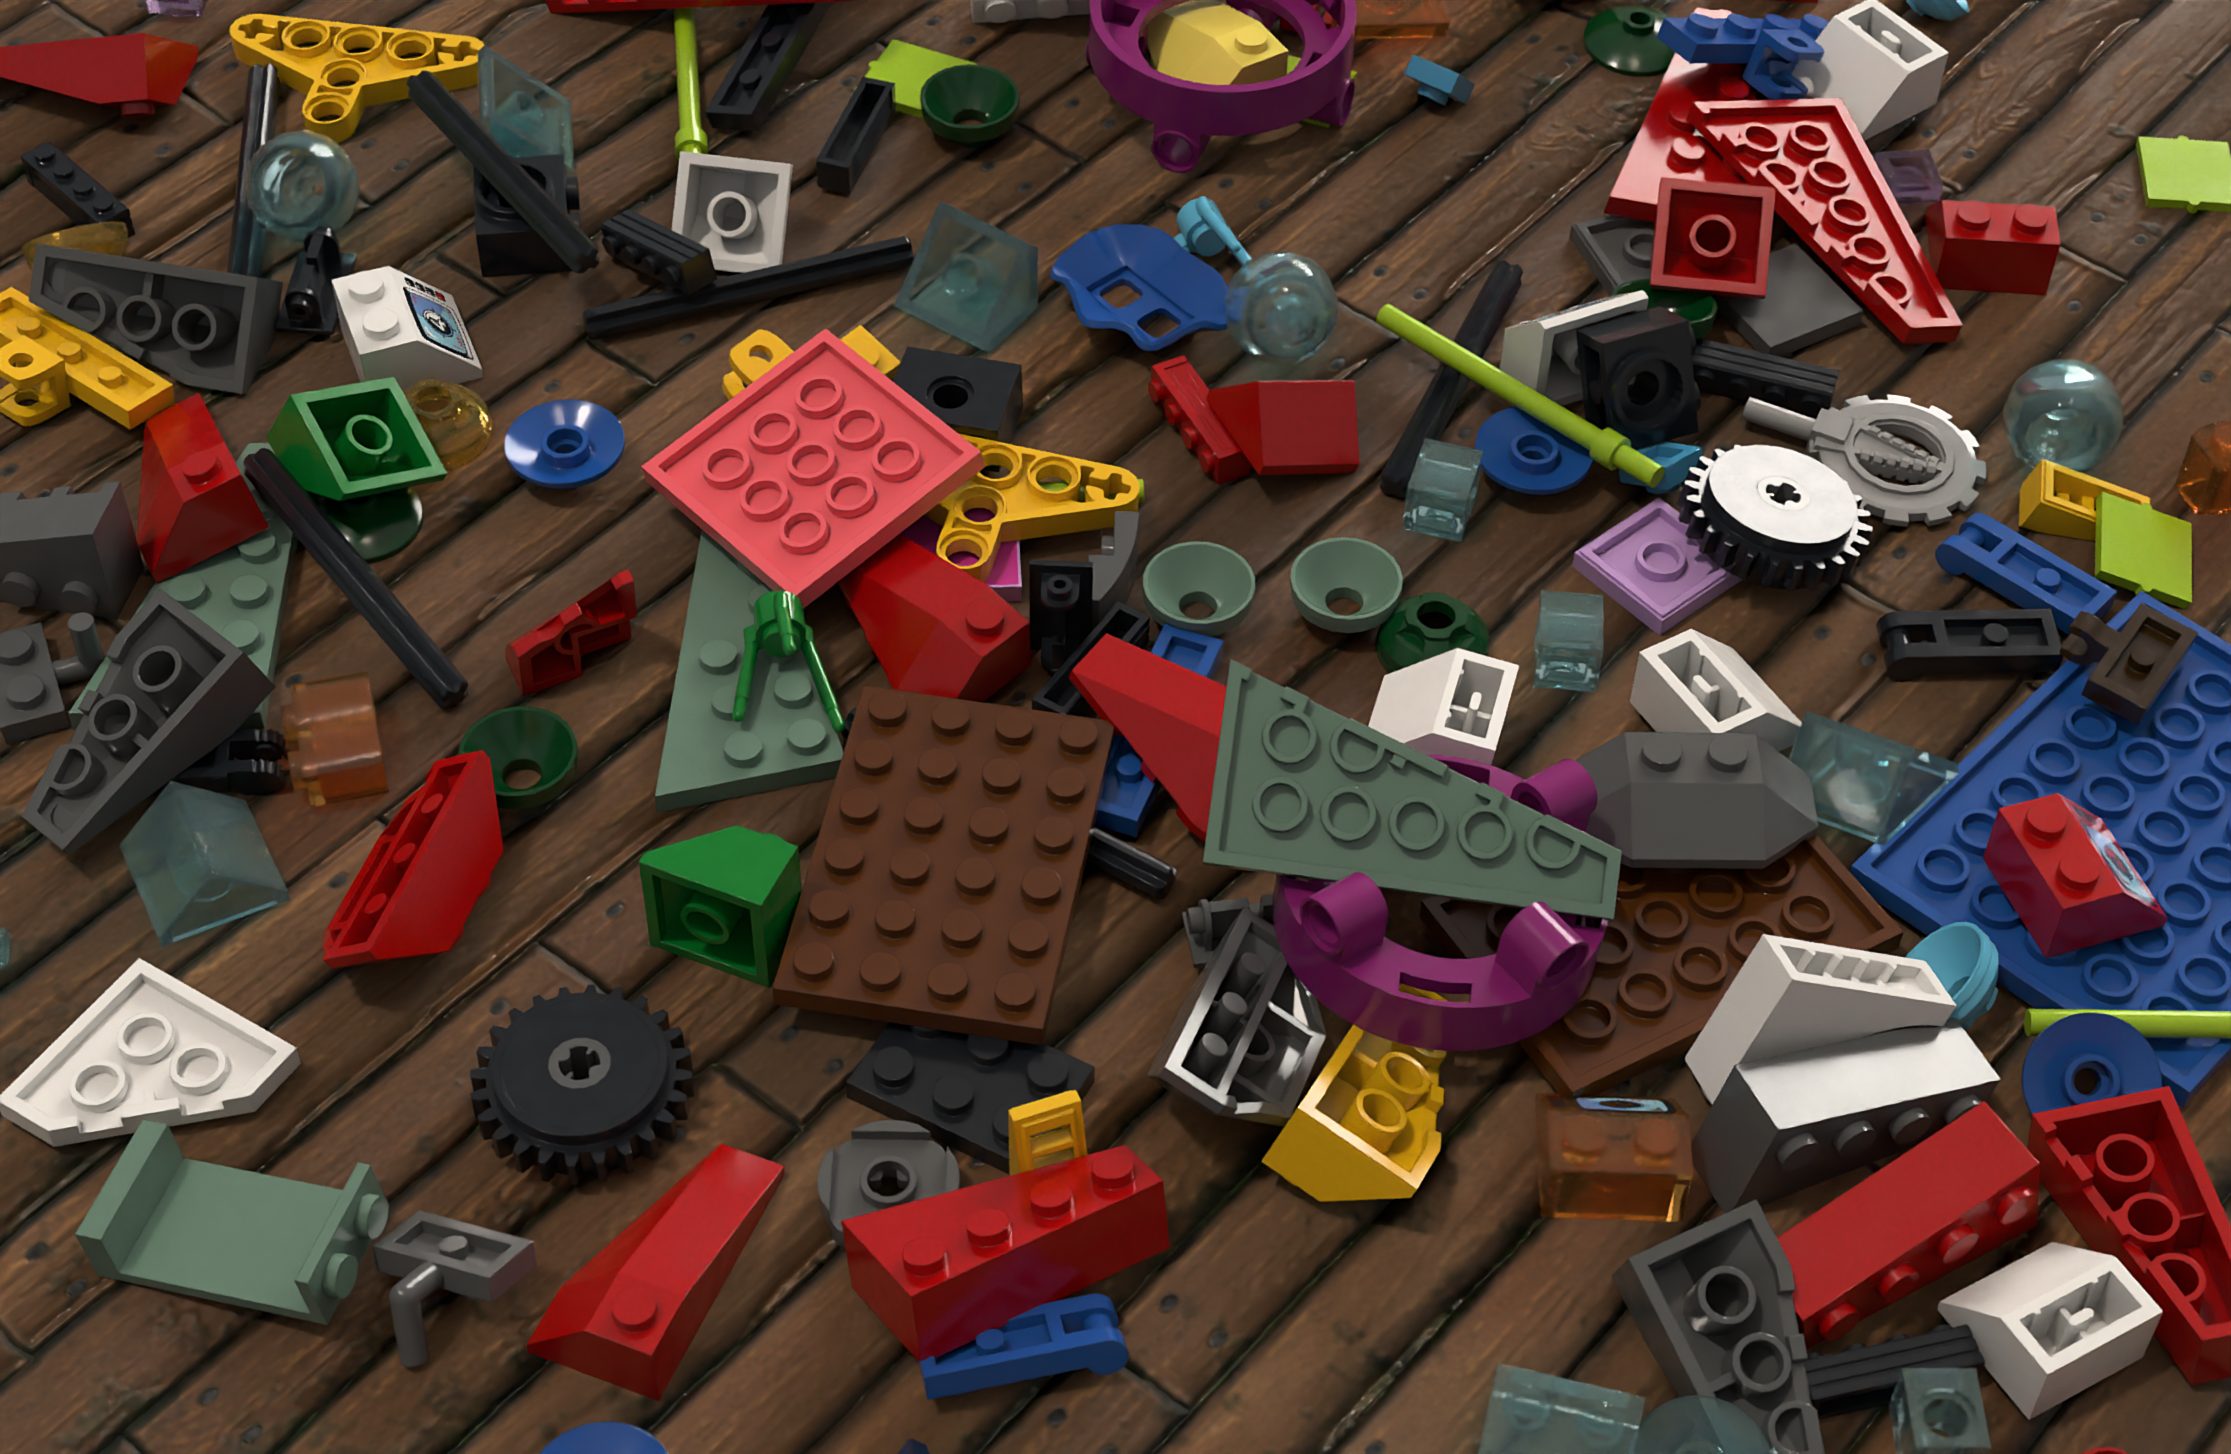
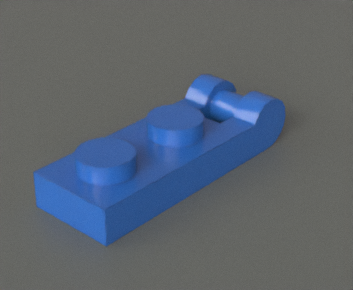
M1983 513L1972 514L1961 524L1959 535L1947 537L1935 550L1937 563L1946 572L1952 575L1965 573L2024 609H2051L2056 628L2068 635L2071 634L2068 631L2069 627L2080 611L2091 613L2101 619L2112 608L2117 591Z
M1088 1294L1044 1303L1008 1320V1324L999 1329H989L978 1334L975 1340L937 1358L931 1356L920 1361V1363L918 1362L927 1400L965 1394L974 1390L1024 1380H1034L1043 1376L1087 1367L1093 1373L1100 1375L1119 1371L1127 1363L1129 1352L1122 1332L1117 1329L1118 1317L1112 1300L1106 1295Z

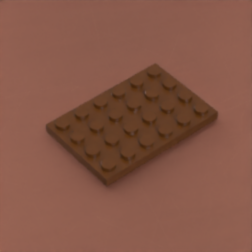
M864 685L774 981V1004L1043 1046L1115 742L1114 726L1107 720Z
M1817 835L1807 841L1803 840L1789 853L1764 869L1630 868L1620 863L1614 919L1608 921L1591 980L1584 993L1575 1005L1558 1021L1546 1029L1517 1042L1567 1106L1571 1108L1573 1106L1569 1103L1568 1097L1575 1106L1577 1105L1575 1098L1598 1095L1690 1050L1763 934L1888 954L1899 948L1903 931ZM1431 896L1421 901L1419 917L1452 959H1469L1496 954L1504 929L1523 909ZM1577 916L1575 925H1581V917Z

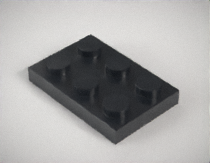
M889 1022L846 1081L848 1099L893 1120L920 1125L931 1132V1138L1010 1175L1008 1110L1070 1090H1076L1082 1102L1094 1084L1095 1067L1044 1043L1042 1046ZM1061 1127L1030 1136V1138L1061 1129Z

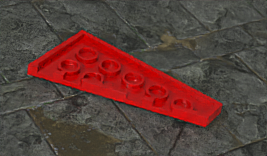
M1698 7L1694 11V13L1710 18H1727L1728 14H1734L1727 10L1714 11ZM1675 52L1612 189L1603 213L1655 222L1661 177L1750 185L1686 119L1692 102L1756 100L1755 88L1742 78L1747 63H1688Z
M1842 98L1692 102L1686 119L1750 185L1776 188L1774 210L1903 344L1955 342L1962 323Z

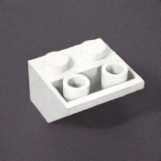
M1866 0L1834 16L1815 40L1825 51L1821 62L1814 60L1799 61L1792 73L1793 76L1808 88L1805 99L1842 98L1865 141L1937 103L1949 52L1879 1Z
M1689 629L1639 652L1630 703L1656 732L1756 733L1778 751L1807 739L1809 730L1733 648L1693 629Z
M1456 648L1384 675L1368 726L1426 755L1459 757L1491 765L1519 665Z
M2056 1242L2045 1245L1941 1300L1937 1308L1952 1328L1962 1325L1969 1326L1979 1351L1985 1360V1368L2028 1420L2143 1358L2163 1314V1310L2115 1256Z

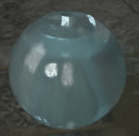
M308 130L282 133L261 145L249 162L245 179L247 201L258 221L279 238L297 243H304L306 235L319 226L328 227L334 232L343 228L355 212L360 194L358 173L346 151L328 136ZM318 185L323 187L321 195H317L315 192Z
M1289 251L1265 252L1247 261L1232 277L1225 294V320L1234 343L1250 357L1275 366L1294 365L1316 355L1330 340L1338 321V299L1328 273L1314 260Z
M2075 359L2050 360L2031 367L2015 381L2003 408V429L2016 456L2034 469L2041 459H2045L2081 472L2095 467L2111 454L2123 427L2124 406L2110 377L2095 365Z

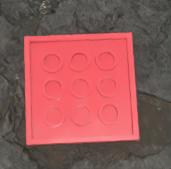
M826 328L641 466L646 481L773 591H787L798 596L803 603V609L985 467L980 450Z

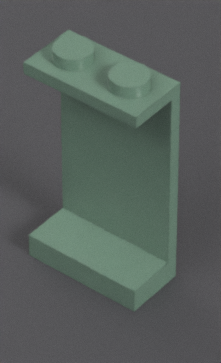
M142 1120L76 1231L75 1236L98 1276L328 1325L340 1300L346 1298L351 1293L356 1282L358 1266L372 1239L378 1238L383 1232L388 1218L389 1205L369 1164L358 1162L344 1189L340 1190L184 1158L168 1124Z

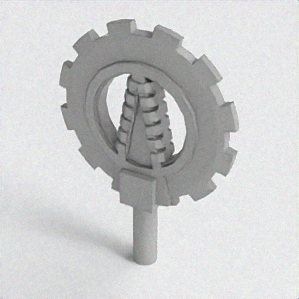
M1887 394L1885 399L1870 400L1867 395L1845 400L1843 405L1845 408L1840 411L1833 407L1828 410L1821 408L1817 419L1749 397L1742 415L1744 420L1808 441L1805 454L1823 463L1843 480H1846L1852 493L1862 497L1859 509L1867 510L1872 515L1882 517V523L1907 527L1909 521H1925L1928 526L1950 521L1952 516L1950 512L1956 508L1966 512L1976 502L1980 493L1972 489L1974 483L1984 484L1986 479V462L1976 459L1975 452L1979 451L1980 445L1969 430L1960 431L1951 423L1953 418L1951 415L1933 405L1927 409L1912 404L1909 397ZM1893 436L1907 437L1923 445L1933 455L1929 456L1928 452L1922 449L1917 450L1916 446L1910 443L1905 444L1906 441L1898 437L1895 439ZM1880 474L1884 478L1891 479V477H1894L1895 480H1908L1909 483L1918 484L1919 482L1921 484L1903 486L1885 482L1875 476Z

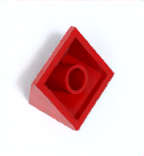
M1661 177L1650 251L1649 288L1765 299L1776 188Z
M1355 380L1254 381L1211 389L1208 392L1207 402L1258 475L1356 472L1360 460Z

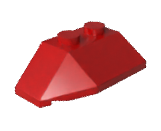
M483 750L436 760L425 774L427 781L424 786L405 801L381 833L323 934V949L325 951L323 961L331 969L442 954L450 951L461 939L464 933L463 925L477 899L489 887L491 883L490 875L504 851L491 761Z

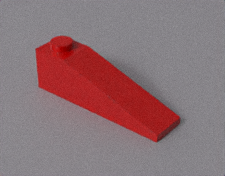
M147 33L0 47V77L90 102L120 108L122 117H151L155 115L154 107L176 105L198 59V46Z
M200 393L156 413L145 421L136 540L156 583L270 528Z
M901 534L897 535L836 583L847 607L853 610L863 629L864 639L871 653L876 654L883 667L890 689L984 702L1031 666L1030 622L987 584Z
M1106 633L1074 667L1068 678L1098 716L1114 726V735L1126 738L1143 760L1140 766L1142 772L1152 784L1159 781L1179 806L1176 815L1189 831L1205 842L1226 686Z
M720 1144L560 1287L527 1343L528 1353L659 1401L783 1179L785 1166Z

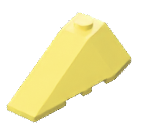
M1218 0L1185 2L1163 11L1148 23L1147 47L1151 55L1150 64L1154 70L1165 75L1191 82L1213 85L1252 84L1278 79L1287 75L1288 50L1260 21Z

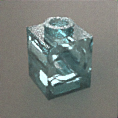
M1425 438L1407 488L1403 529L1462 542L1478 493L1483 451Z
M1541 590L1534 632L1533 687L1596 692L1603 655V595Z
M1902 1368L1889 1403L1897 1454H1989L1991 1444L1976 1368ZM1929 1428L1942 1430L1951 1438L1939 1436Z

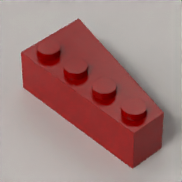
M2170 1086L2032 1114L2027 1149L2040 1163L2039 1180L2090 1249L2094 1252L2115 1256L2163 1310L2154 1335L2191 1385L2231 1378V1225Z
M1985 1101L1777 1237L1791 1264L1795 1291L1792 1293L1799 1334L1804 1335L1806 1350L1824 1340L1831 1342L1841 1338L1853 1329L1859 1321L2037 1226L2040 1163Z
M1126 1145L841 1221L852 1289L919 1363L931 1356L937 1358L975 1340L978 1334L984 1331L999 1329L1007 1325L1008 1320L1044 1303L1065 1298L1170 1248L1164 1182Z

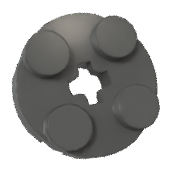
M899 1120L870 1122L852 1130L851 1140L841 1144L836 1151H834L833 1145L824 1155L817 1177L819 1206L822 1216L831 1228L833 1239L843 1248H845L842 1220L960 1189L958 1164L949 1148L947 1147L946 1153L941 1145L931 1140V1132L920 1125ZM894 1177L897 1178L898 1187L905 1190L896 1196L885 1197L873 1192L870 1188H879L883 1184V1178Z

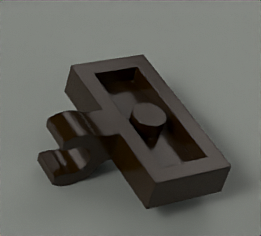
M2143 603L2139 605L2121 632L2110 628L2095 615L2080 611L2070 625L2068 631L2071 634L2059 652L2066 659L2077 664L2086 665L2098 662L2099 664L2089 676L2081 695L2139 725L2190 651L2198 632Z

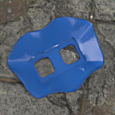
M1116 224L1091 231L1064 251L1050 271L1052 280L1066 286L1069 291L1077 317L1082 325L1094 329L1124 332L1131 336L1138 347L1145 351H1150L1154 355L1188 335L1225 330L1232 322L1229 290L1222 275L1210 265L1187 252L1172 236L1157 228L1140 224ZM1125 285L1141 297L1123 308H1115L1101 296L1117 286ZM1159 314L1166 315L1179 325L1160 338L1152 337L1139 327L1140 324Z

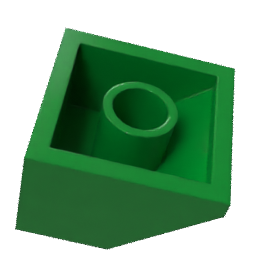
M395 377L291 394L266 436L275 455L306 491L338 501L443 481L448 474Z
M736 825L645 852L639 860V869L650 945L770 988L776 978L802 892L798 846L786 842L777 835L771 833L762 834Z

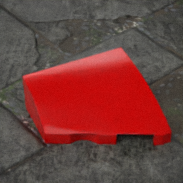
M629 570L616 574L564 610L506 645L505 660L523 696L581 677V655L632 638L630 620L637 618L634 579Z

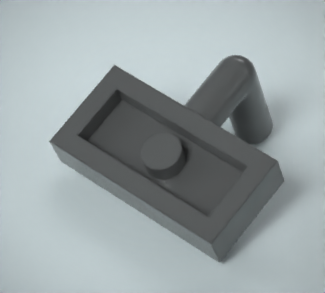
M76 613L68 620V627L77 656L54 662L51 659L41 622L0 633V728L6 744L70 727L59 686L92 678L105 659L94 619L89 613Z
M418 1210L373 1245L377 1271L403 1278L392 1287L389 1294L400 1363L404 1366L414 1367L425 1363L429 1359L421 1301L437 1288L466 1295L474 1300H484L492 1303L537 1266L533 1241Z

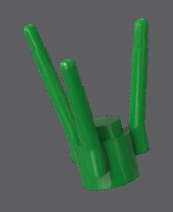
M772 591L763 594L756 600L753 606L754 624L743 630L745 649L734 699L733 720L741 722L745 717L758 650L764 648L767 654L782 658L791 656L799 649H802L832 728L837 733L843 732L845 723L815 646L813 628L805 624L803 603L798 596L787 591Z

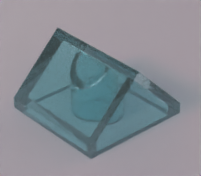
M484 45L477 52L480 124L513 158L564 154L566 176L568 177L574 171L570 100Z
M940 201L894 306L991 353L1038 308V247Z
M1808 711L1805 713L1789 758L1790 761L1811 777L1818 822L1881 845H1885L1959 774L1958 763Z
M170 781L119 845L161 946L290 900L286 886L247 802L243 799Z

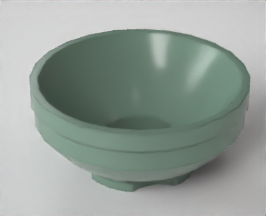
M1329 538L1316 542L1304 549L1296 557L1291 567L1290 588L1295 607L1308 621L1333 633H1358L1379 626L1387 621L1395 610L1402 593L1403 576L1400 566L1394 557L1372 542L1358 538ZM1346 598L1358 603L1361 609L1355 614L1339 615L1332 612L1327 607V604L1334 599Z
M1191 541L1179 543L1164 549L1148 563L1143 574L1144 602L1147 611L1162 626L1168 624L1209 637L1217 636L1235 628L1249 614L1255 596V576L1246 560L1227 547L1210 542ZM1201 602L1212 607L1215 613L1205 619H1191L1180 610L1189 603Z

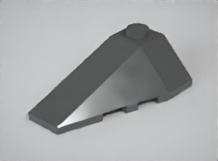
M159 589L116 635L106 654L111 663L96 691L87 690L78 707L84 713L70 742L56 749L22 814L24 819L68 855L79 849L232 736L276 687L243 651L162 589Z

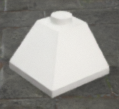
M680 151L672 231L709 248L714 269L718 271L745 273L782 264L793 165Z

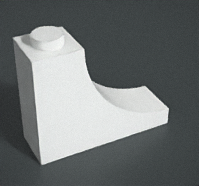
M1763 934L1684 1059L1699 1082L1703 1095L1713 1105L1734 1065L1866 1037L1900 1027L1920 1025L1944 1026L1957 1005L1926 961Z

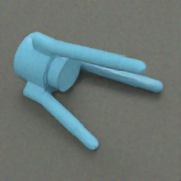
M1201 196L1182 206L1176 219L1181 233L1175 236L1174 239L1187 252H1195L1202 256H1213L1222 251L1224 247H1227L1268 297H1273L1276 294L1275 287L1236 239L1231 228L1227 226L1218 206L1212 200Z

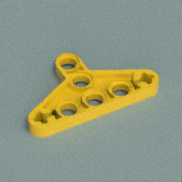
M267 14L242 16L235 20L230 27L233 51L239 61L250 67L256 63L262 66L271 63L278 69L277 77H279L281 83L307 95L302 108L306 133L309 139L323 145H334L349 139L355 132L365 107L409 99L408 92L410 88L406 85V82L411 75L418 76L423 70L430 71L449 91L478 85L489 75L486 47L482 41L470 36ZM308 42L319 43L315 46L306 48L296 47L300 44ZM282 43H283V49H284V50H283V51H278V49H282ZM357 48L371 49L362 53H349V51ZM407 54H423L421 57L413 59L400 58ZM344 81L357 82L347 87L333 86L336 83ZM328 115L341 116L339 119L329 122L316 121Z
M959 434L981 451L985 467L1000 465L1007 468L1011 473L1004 478L991 479L978 472L924 515L943 527L937 542L936 555L953 564L948 560V557L955 552L968 551L976 554L980 560L973 565H953L984 583L991 574L1002 542L1114 527L1115 511L1138 512L1140 484L1134 474L1121 467ZM1057 477L1065 480L1069 486L1059 491H1048L1039 486L1038 482L1045 478ZM1080 486L1086 487L1084 503L1078 502ZM1109 493L1117 494L1115 499H1107ZM973 508H985L991 510L995 517L989 521L975 522L965 517L964 513Z

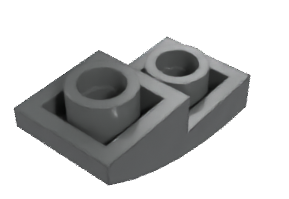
M1115 511L1114 536H1102L1101 555H1089V562H1093L1092 630L1117 601L1125 605L1128 601L1137 570L1139 512Z

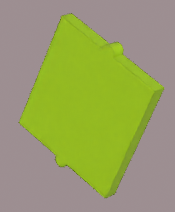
M893 39L877 61L869 62V71L865 77L895 83L896 111L923 118L920 106V93L925 82L932 75L943 69L957 65H977V63Z
M2138 136L2136 149L2146 207L2186 209L2189 213H2196L2197 210L2231 212V155L2228 142L2189 140L2185 136H2179L2178 139Z
M2102 491L2096 498L2095 578L2132 590L2136 595L2143 591L2157 600L2186 610L2192 603V523L2153 510L2152 506L2148 503L2139 505Z

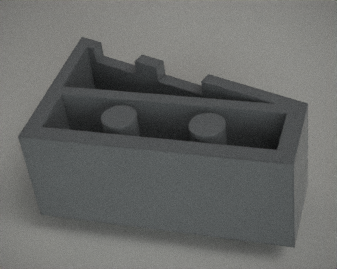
M121 481L103 483L99 492L75 494L72 487L67 486L54 488L50 497L26 499L22 491L0 493V602L11 603L20 607H37L73 614L85 612L94 617L118 620L144 568Z

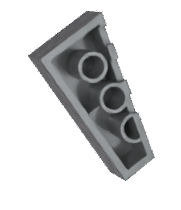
M1948 1018L1944 1026H1912L1734 1065L1687 1150L1686 1156L1724 1214L1756 1199L1759 1205L1762 1206L1920 1144L1983 1101L1987 1102L2001 1079L1956 1018Z

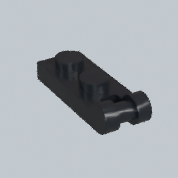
M2051 609L1894 611L1883 615L1876 623L1879 641L1883 647L1888 649L1884 655L1887 675L1890 679L1899 682L1913 680L1922 673L2057 671L2063 659V655L2059 652L2062 646ZM1914 641H1928V643H1913V642H1914Z

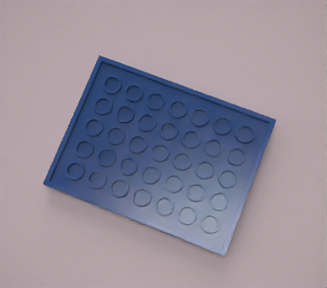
M2143 591L2136 595L2106 625L2121 632L2139 605L2143 603L2197 631L2198 635L2190 651L2139 725L2081 695L2089 676L2099 664L2098 662L2082 665L2068 660L1851 865L1850 873L1875 901L1927 936L1943 926L1956 922H1969L1977 925L1997 948L1999 955L1997 983L2035 1009L2231 1011V644ZM2059 793L2101 818L2167 916L2165 925L2045 958L1983 860L1998 809ZM2145 1038L2158 1059L2162 1075V1087L2170 1086L2177 1104L2182 1108L2231 1057V1039Z

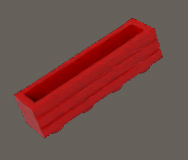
M1185 355L1152 365L1151 382L1148 383L1150 397L1153 402H1159L1164 408L1169 424L1171 426L1176 425L1179 429L1186 448L1193 449L1197 454L1202 470L1205 473L1210 472L1219 485L1228 482V480L1249 475L1251 473V463L1207 402L1206 397L1209 389L1188 362Z

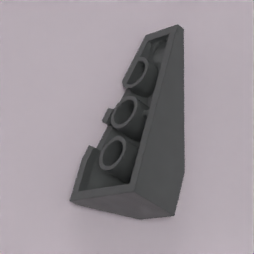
M36 243L29 302L87 333H93L123 349V352L134 358L150 363L185 385L247 394L275 341V324L279 315L283 282Z
M1757 1199L1628 1258L1612 1275L1645 1343L1715 1454H1825L1817 1410L1812 1406L1804 1363L1808 1357L1804 1335L1799 1334L1792 1296V1293L1795 1291L1791 1264Z

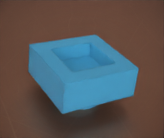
M1414 54L1404 73L1420 84L1416 91L1417 94L1444 106L1449 97L1466 104L1475 86L1473 82L1462 75Z
M1662 442L1637 449L1636 451L1665 467V474L1656 487L1651 488L1619 469L1620 482L1645 486L1646 491L1655 494L1678 490L1681 487V482L1685 481L1690 467L1696 468L1698 459L1703 456L1702 447Z

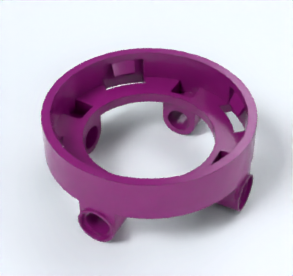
M1090 0L1086 61L1092 65L1099 82L1116 101L1131 112L1154 122L1152 153L1156 161L1167 170L1185 173L1195 168L1212 135L1237 136L1264 133L1295 124L1303 119H1310L1338 127H1343L1347 121L1355 92V81L1351 79L1356 28L1355 0H1226V5L1260 21L1269 31L1278 15L1282 16L1296 29L1304 46L1301 60L1286 76L1265 82L1242 85H1213L1182 80L1154 70L1145 61L1148 23L1163 11L1194 0ZM1312 5H1321L1334 18L1338 27L1327 30L1324 21Z
M1428 755L1448 765V768L1478 783L1483 782L1505 793V796L1543 815L1548 814L1588 834L1586 828L1589 817L1595 810L1598 802L1597 790L1589 773L1575 760L1563 759L1524 780L1505 770L1478 761L1451 756ZM1361 872L1351 873L1335 883L1308 879L1309 882L1300 881L1298 877L1276 875L1272 898L1273 925L1281 951L1296 977L1323 1005L1346 1021L1381 1038L1413 1047L1440 1051H1473L1509 1045L1526 1039L1558 1021L1575 1005L1589 984L1608 924L1607 920L1581 917V925H1575L1577 916L1556 914L1545 902L1539 901L1525 907L1509 922L1501 935L1496 954L1480 958L1450 959L1422 954L1398 945L1384 937L1388 922L1386 901L1374 881ZM1399 983L1431 992L1469 994V1002L1440 1001L1410 995L1399 991Z

